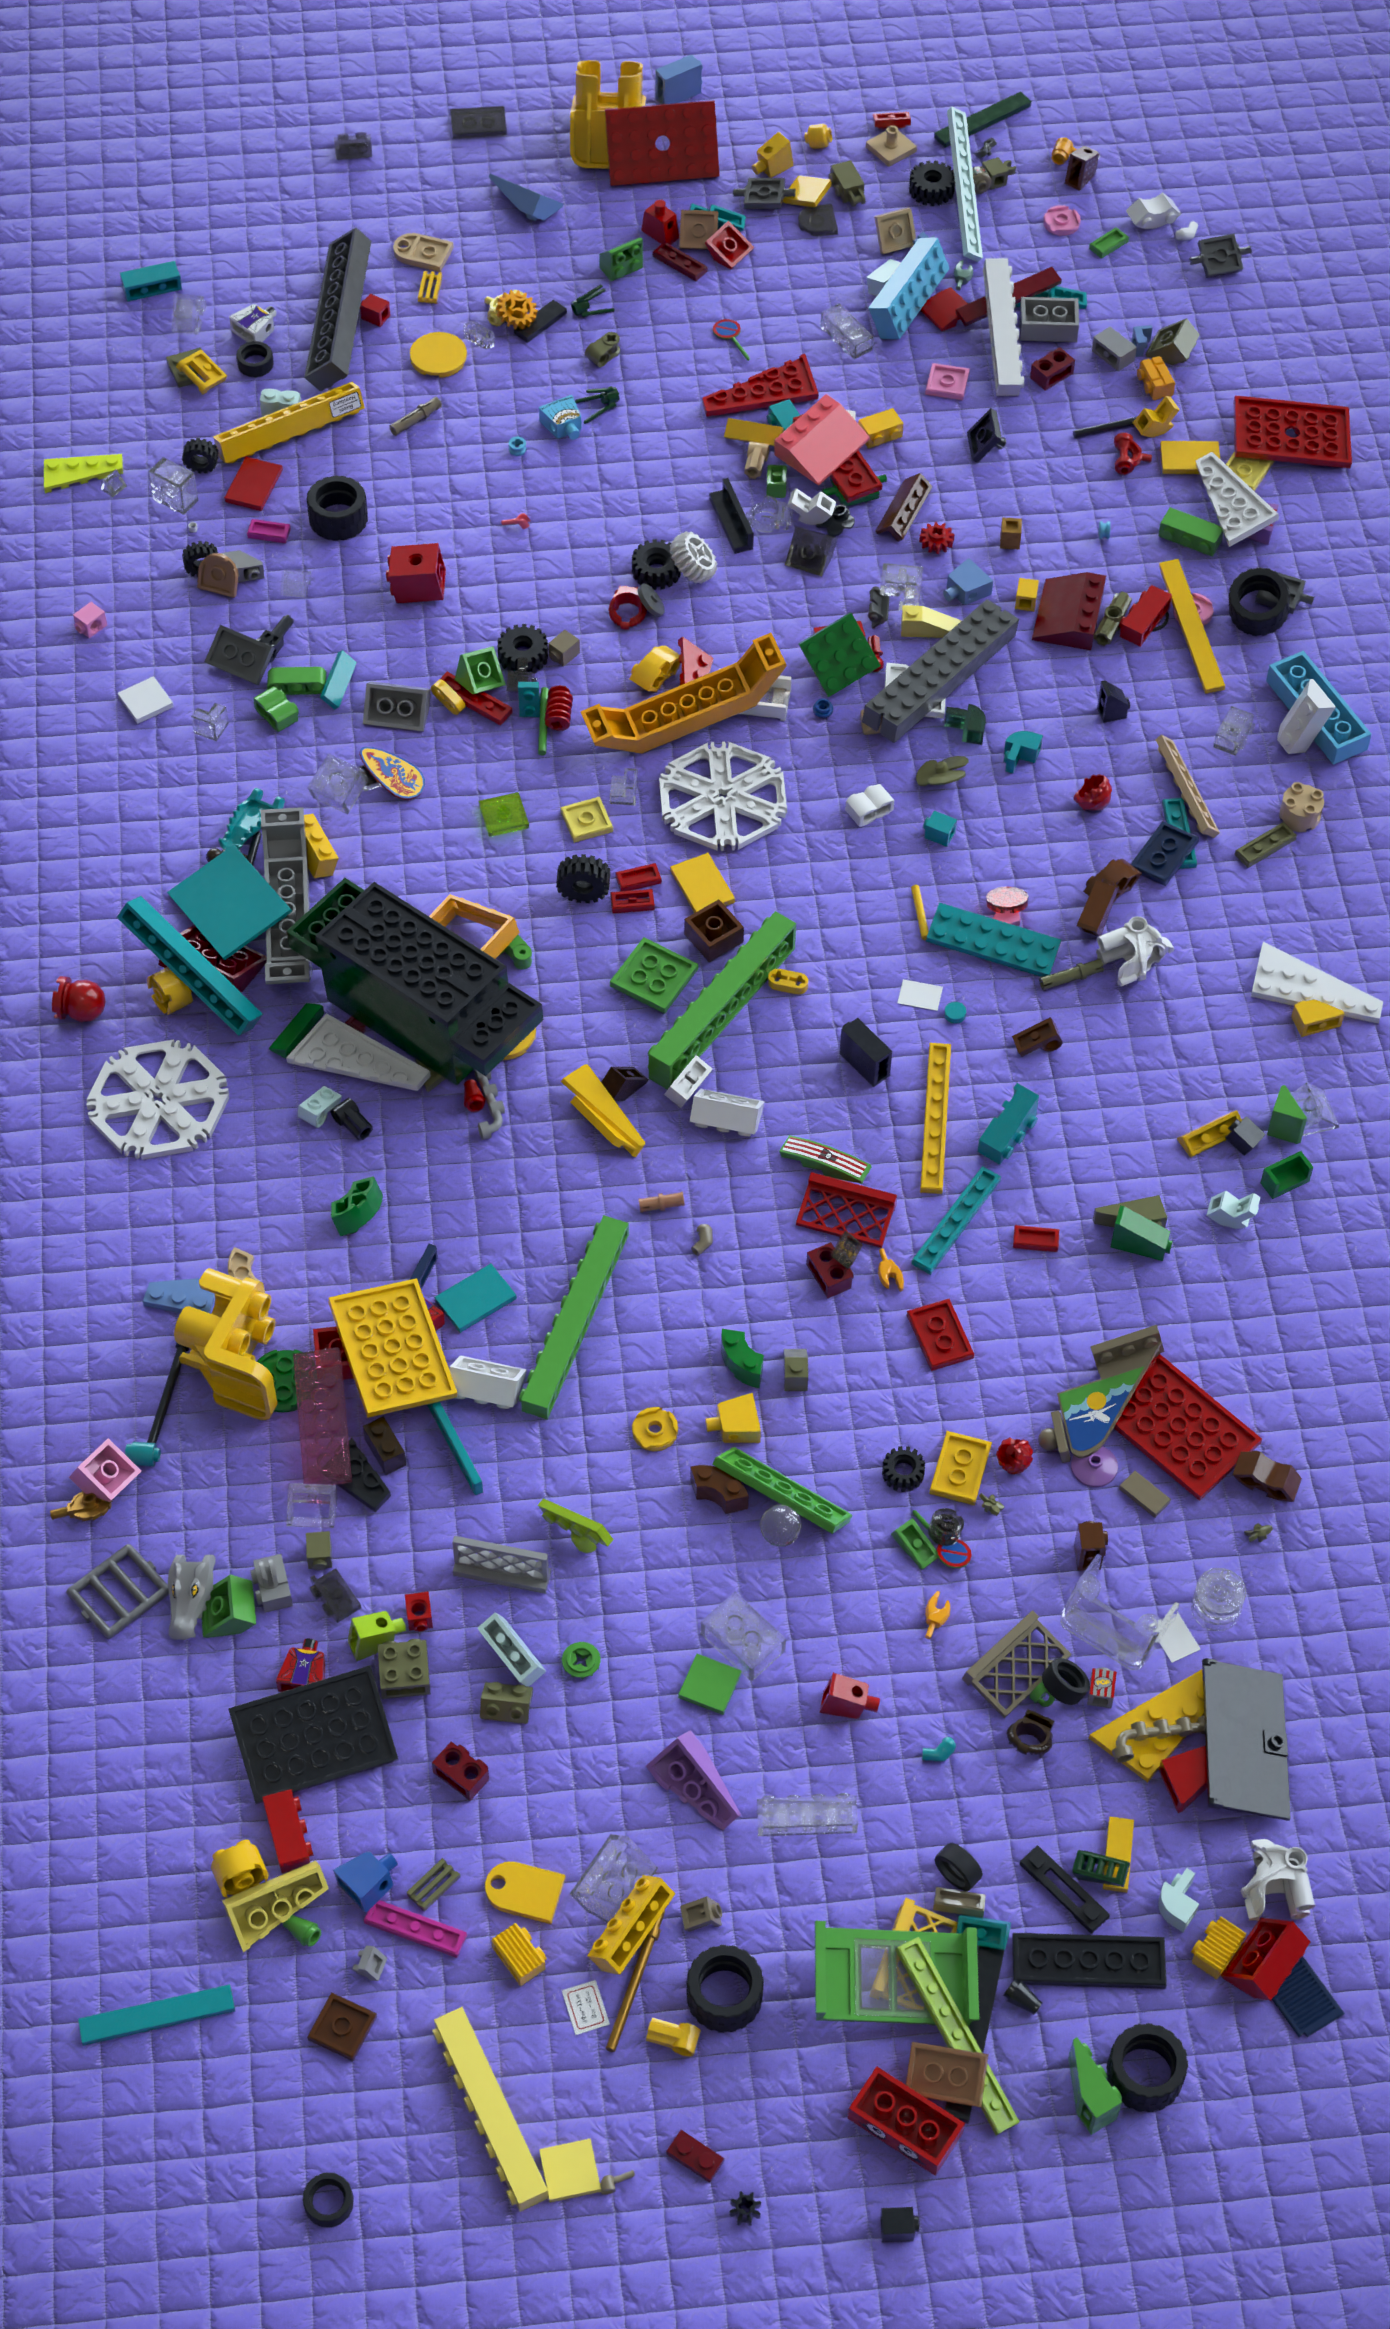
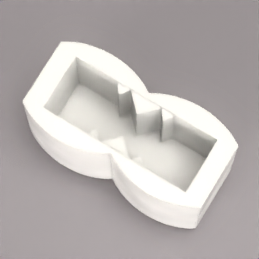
M881 784L867 787L862 793L849 796L846 800L845 811L859 827L871 823L876 818H881L892 812L895 800Z

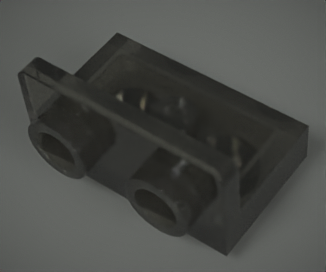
M366 132L355 133L356 136H348L346 133L338 134L337 137H334L336 159L372 157L370 134L367 135Z
M336 1568L319 1579L315 1575L310 1577L312 1586L309 1588L316 1600L318 1598L321 1599L324 1603L322 1608L328 1617L332 1616L336 1623L361 1609L360 1602Z

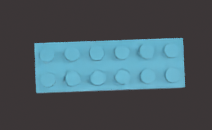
M919 238L868 308L881 339H900L948 272L949 265L938 238Z
M1304 651L1269 665L1266 682L1289 710L1310 679H1314L1336 706L1314 739L1333 765L1368 750L1371 732Z

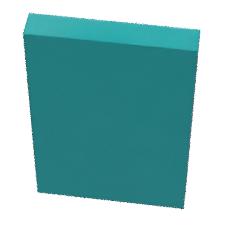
M489 1264L438 1294L434 1299L459 1333L513 1302L517 1299V1296L495 1267Z

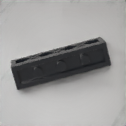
M724 478L722 479V490L709 493V499L734 554L752 550L753 530L729 479Z

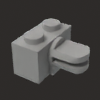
M278 1554L253 1560L255 1569L250 1570L253 1584L258 1583L259 1590L255 1591L258 1605L263 1604L265 1613L293 1606L282 1555Z

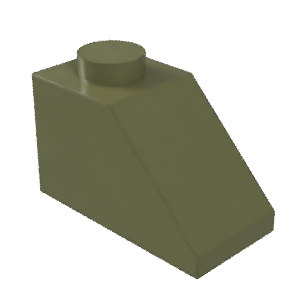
M784 1349V1391H807V1349Z

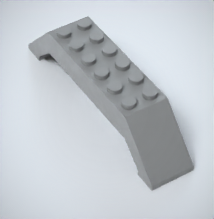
M301 807L261 810L265 880L292 910L289 915L266 930L267 963L265 964L266 984L310 982L312 962L289 948L286 933L293 924L310 910L304 809Z

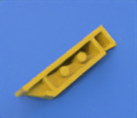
M584 1064L564 1077L561 1082L576 1095L570 1103L611 1144L618 1148L623 1146L633 1157H637L645 1146V1141L590 1066Z

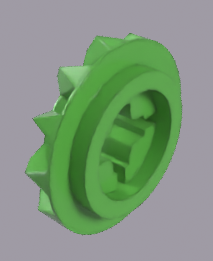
M576 1642L565 1649L562 1655V1664L565 1672H568L572 1678L580 1677L583 1680L587 1676H593L594 1672L599 1670L600 1653L592 1644ZM576 1654H577V1656L580 1657L581 1659H585V1658H586V1660H585V1662H586V1667L583 1666L581 1663H580V1664H576V1663H577Z

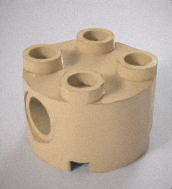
M1300 782L1293 783L1283 795L1279 813L1280 819L1292 831L1306 832L1307 829L1311 828L1312 830L1316 828L1320 823L1324 806L1322 790Z

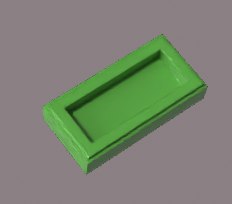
M1116 227L1090 243L1089 249L1102 259L1129 241V237Z

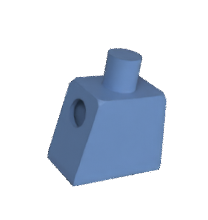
M968 558L948 575L947 589L943 591V595L947 601L957 598L962 604L967 605L991 595L993 580Z

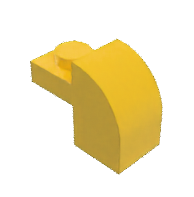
M1165 396L1155 410L1144 408L1133 424L1142 436L1156 437L1165 434L1174 426L1171 421L1180 409L1171 397Z

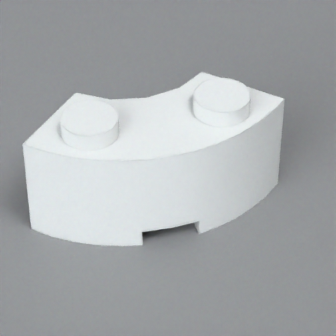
M1163 192L1152 199L1144 200L1138 198L1126 210L1133 223L1143 229H1154L1171 224L1181 215L1174 202Z

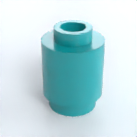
M133 1442L126 1445L125 1455L135 1465L154 1467L155 1463L160 1461L161 1450L157 1448L156 1443Z

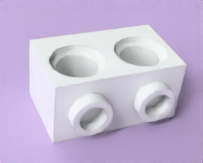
M696 1055L664 1095L682 1108L709 1075L712 1068Z

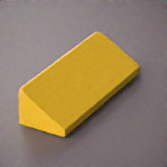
M1238 1110L1231 1111L1178 1137L1177 1140L1186 1153L1192 1157L1227 1140L1225 1137L1230 1132L1228 1127L1236 1119L1239 1121L1242 1119Z

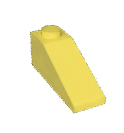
M902 605L901 637L943 638L961 620L924 606Z

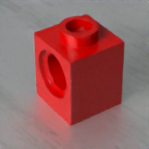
M429 1591L405 1594L409 1631L422 1632L428 1628H433ZM417 1611L424 1612V1614L420 1616L414 1615V1613Z

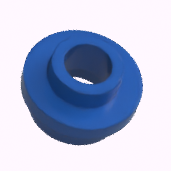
M819 699L813 705V713L820 718L829 717L833 713V705L828 699Z

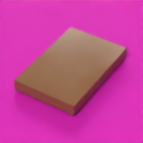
M912 2042L906 2085L925 2098L981 2107L989 2054Z

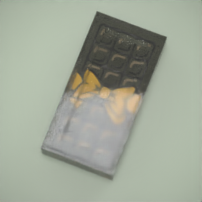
M845 1231L840 1236L831 1256L845 1268L849 1269L863 1245Z

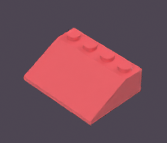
M825 394L775 439L774 455L819 486L833 471L837 470L840 465L870 440V436L839 402Z

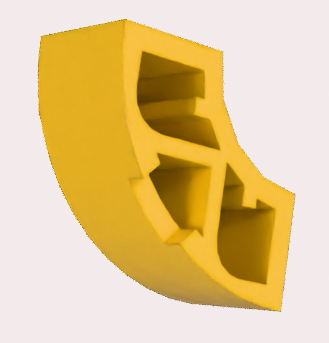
M666 645L654 647L639 664L637 663L633 666L629 680L647 691L657 692L666 679L676 674L681 665L679 663L680 654Z

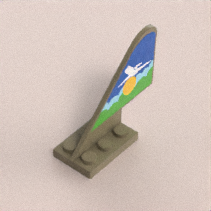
M1157 1325L1090 1346L1101 1379L1057 1393L1069 1446L1074 1456L1078 1458L1088 1457L1104 1445L1153 1358L1164 1352Z

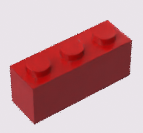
M1153 585L1147 591L1144 590L1138 603L1132 605L1128 616H1124L1120 621V637L1141 647L1170 609L1172 594Z
M292 1789L262 1797L281 1873L290 1872L310 1863L309 1857L314 1855L310 1841L305 1842L303 1834L308 1832L305 1820H299L298 1812L302 1811L299 1797H293Z

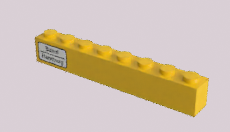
M350 382L215 435L213 439L217 446L216 449L219 450L218 456L225 463H234L241 457L252 456L259 450L269 449L279 442H287L294 436L305 435L314 428L319 429L327 423L340 421L342 417L347 415H355L360 410L365 409L360 387Z

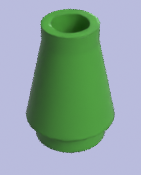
M291 1915V1918L283 1923V1927L288 1929L303 1946L312 1947L321 1936V1929L318 1928L317 1923L295 1915Z

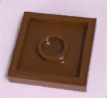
M331 1992L307 2039L354 2061L377 2018V2013Z

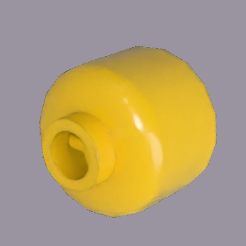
M824 123L810 125L808 131L804 134L806 144L809 143L812 149L828 147L829 143L832 142L831 128H828Z

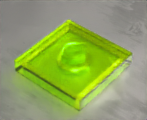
M519 792L478 801L489 837L529 828V822Z

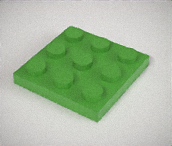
M643 937L610 980V987L665 1014L697 972L699 964Z

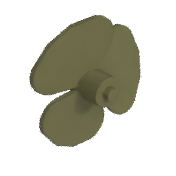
M965 756L948 757L939 762L929 760L918 770L916 775L917 783L919 786H926L929 784L944 785L964 778L966 773L963 770L953 769L967 765L969 760Z

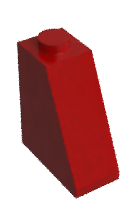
M1206 1745L1161 1760L1159 1772L1178 1813L1183 1812L1207 1789Z

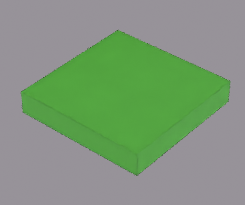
M696 1654L678 1694V1698L724 1715L742 1670Z

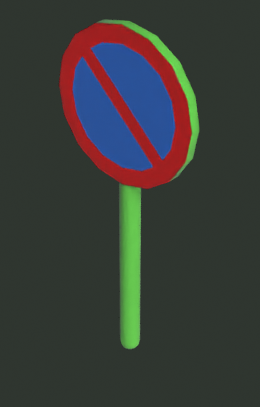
M730 319L716 322L713 325L714 335L721 339H731L746 360L749 361L750 357L735 339L740 334V324Z
M916 1510L912 1511L914 1516L940 1542L937 1547V1557L943 1564L951 1568H962L970 1562L972 1556L971 1549L966 1543L956 1538L943 1540Z

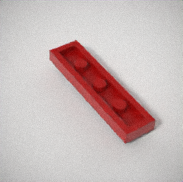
M446 672L440 678L462 698L466 707L500 726L513 713L512 707L485 692L471 694L455 680V675Z

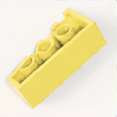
M313 1861L226 1898L222 1902L244 1953L252 1944L260 1938H264L272 1929L291 1918V1915L299 1909H303L329 1888L320 1865L317 1861Z

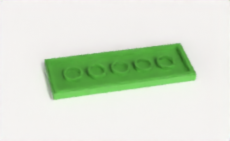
M736 1447L715 1457L712 1464L832 1534L848 1524L853 1516L851 1513Z

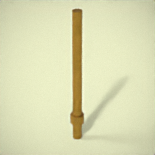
M665 1910L646 1936L606 2045V2050L610 2052L616 2051L654 1942L658 1941L661 1933L659 1928Z

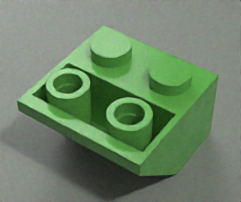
M641 237L599 254L600 269L610 281L643 268V239Z

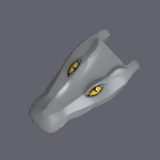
M176 1555L171 1564L168 1574V1589L171 1603L169 1636L174 1640H186L196 1636L194 1629L197 1619L202 1618V1612L206 1611L205 1603L211 1599L210 1592L213 1590V1568L215 1565L214 1555H205L202 1562H186L185 1555Z

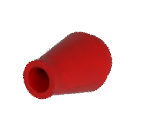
M470 1079L464 1083V1106L471 1112H478L483 1109L485 1098L477 1086V1082Z

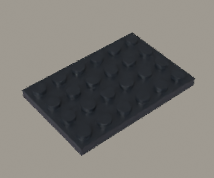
M371 1665L228 1708L255 1804L262 1803V1797L289 1789H292V1793L398 1761V1755Z

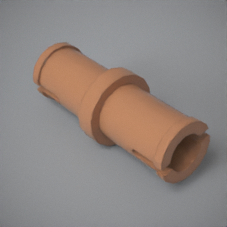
M683 1192L667 1195L660 1193L655 1197L638 1199L641 1213L658 1209L665 1211V1208L685 1206Z

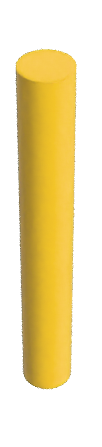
M919 885L911 886L921 938L926 940L929 930Z

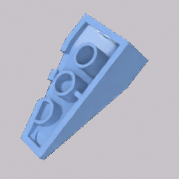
M489 174V178L520 211L527 213L526 218L534 221L537 218L546 220L563 207V203Z

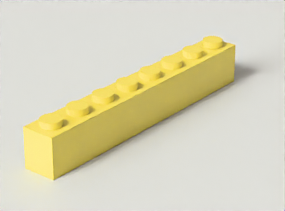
M463 2007L434 2019L435 2029L432 2030L437 2044L442 2043L446 2050L442 2053L448 2067L453 2066L456 2072L453 2078L459 2090L463 2088L467 2096L463 2100L469 2113L472 2111L475 2113L477 2118L474 2121L475 2127L479 2135L484 2134L488 2143L484 2144L490 2159L495 2157L498 2163L495 2169L500 2181H506L509 2187L506 2193L511 2205L516 2204L521 2212L548 2199V2189Z

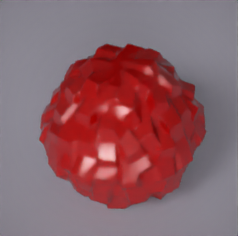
M1009 1437L1001 1442L996 1452L999 1465L1009 1474L1022 1473L1030 1466L1033 1460V1449L1029 1442L1024 1439L1015 1440Z

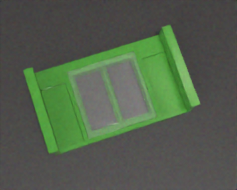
M815 1921L816 2020L936 2025L895 1950L897 1947L919 1937L967 2026L973 2020L978 2021L977 1928L967 1927L961 1934L827 1928L826 1921Z

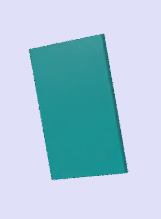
M232 845L167 892L224 960L292 912L291 908L235 845Z

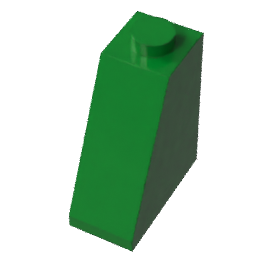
M1120 1205L1110 1248L1163 1261L1165 1253L1170 1254L1173 1241L1169 1240L1170 1230Z

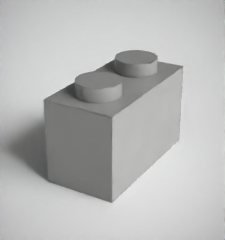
M1108 327L1094 336L1092 351L1118 372L1135 361L1137 347L1113 328Z

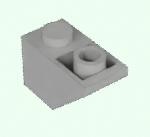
M240 550L221 553L228 556L235 563L238 570V582L265 578L262 561Z

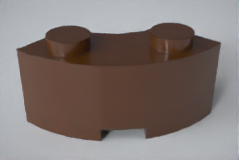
M1113 859L1096 876H1091L1087 880V887L1083 892L1089 896L1095 881L1102 882V879L1114 882V886L1118 889L1115 897L1116 900L1123 893L1132 889L1142 873L1124 859Z
M1255 1450L1240 1453L1232 1474L1251 1490L1257 1488L1267 1492L1266 1497L1287 1502H1294L1302 1480L1292 1465L1275 1462L1266 1457L1261 1451Z
M690 1466V1481L696 1500L706 1499L713 1501L723 1509L725 1514L748 1509L749 1495L740 1480L715 1466Z

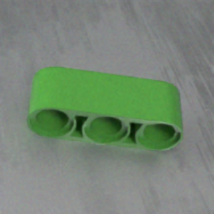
M322 667L271 668L267 676V690L274 686L278 690H282L285 695L321 694L326 683L327 672Z

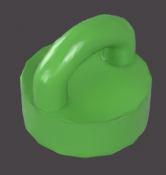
M1043 1682L1031 1692L1029 1697L1035 1704L1039 1703L1043 1707H1049L1055 1700L1047 1691ZM1048 1693L1049 1699L1045 1701L1043 1697Z

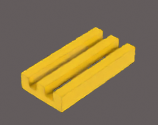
M423 271L418 302L437 304L442 282V272H438V275H435V272L431 271V274H428L427 271ZM429 279L426 296L423 298L426 282ZM437 280L433 298H430L433 281Z

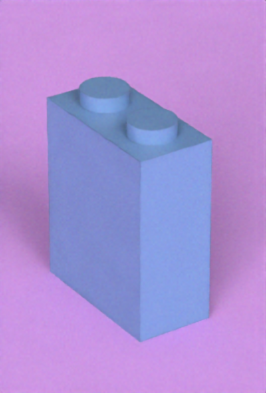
M691 54L655 70V98L660 104L679 103L701 93L703 66L700 60H697Z

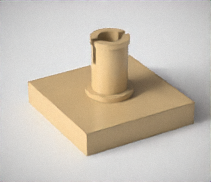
M896 126L887 127L885 132L866 141V148L888 167L917 152V146L903 135Z
M907 207L874 216L881 254L914 245L913 241L916 239L911 208Z

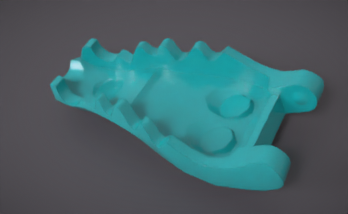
M254 788L251 795L244 802L237 805L236 811H233V818H229L230 822L227 824L228 831L225 832L223 839H218L221 848L227 850L232 845H235L240 850L249 838L262 829L261 810L283 809L285 799L276 797L273 805L261 801L263 791L259 788Z

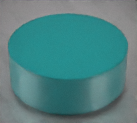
M950 1002L945 1007L944 1016L946 1020L954 1024L961 1023L966 1017V1007L960 1002Z

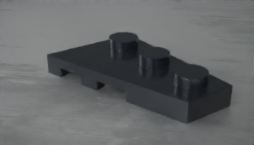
M353 1438L321 1469L325 1477L375 1513L391 1497L389 1489L377 1472L373 1470Z

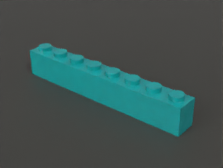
M142 896L125 904L116 918L238 1036L254 1028L263 1013Z

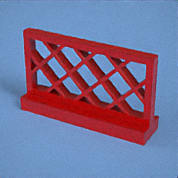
M811 1172L796 1225L882 1248L893 1211H895L897 1205V1195ZM811 1191L821 1193L824 1199L813 1204L809 1198ZM836 1197L843 1199L845 1205L834 1209L830 1203ZM827 1203L831 1212L821 1217L816 1208ZM860 1203L864 1204L867 1210L856 1215L851 1206ZM848 1209L853 1218L842 1223L838 1213ZM878 1209L888 1211L887 1216L879 1221L873 1214ZM811 1210L814 1211L818 1218L812 1222L802 1220L804 1214ZM870 1214L874 1224L864 1228L859 1219ZM835 1216L839 1225L833 1228L827 1227L824 1220ZM856 1221L860 1231L854 1234L849 1233L845 1226ZM877 1227L881 1233L880 1239L870 1238L867 1232Z

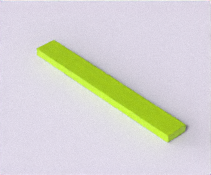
M917 1937L897 1947L895 1950L948 2048L982 2053L920 1938ZM987 2063L981 2109L995 2135H998L1017 2125L1020 2121Z

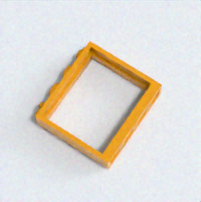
M451 894L429 916L444 927L458 915L498 930L480 949L494 959L520 933L514 917L509 914H503L495 909L481 906L479 903H473Z

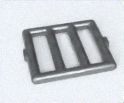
M127 1544L70 1586L66 1593L82 1611L81 1615L87 1622L91 1621L107 1639H110L169 1595L168 1584L156 1572V1567L151 1561L147 1562L132 1545ZM126 1556H129L159 1589L149 1598L117 1565ZM110 1570L140 1605L131 1612H128L101 1583L98 1577ZM89 1584L121 1618L111 1627L103 1621L78 1593Z

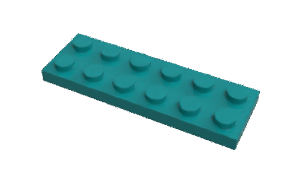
M939 902L926 942L1044 977L1051 973L1061 939Z

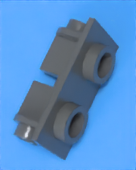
M874 586L870 590L871 603H869L868 618L872 621L871 628H875L888 620L889 589L883 592L879 587Z

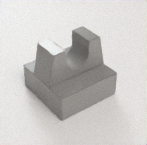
M365 1946V1949L360 1950L358 1956L361 1958L359 1965L354 1964L352 1969L357 1974L365 1976L371 1981H379L387 1957L374 1946Z

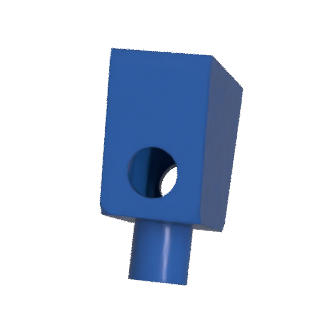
M366 1851L335 1868L333 1872L340 1888L366 1913L392 1888L393 1882L389 1871L395 1868L398 1863L391 1853L378 1860L371 1852Z

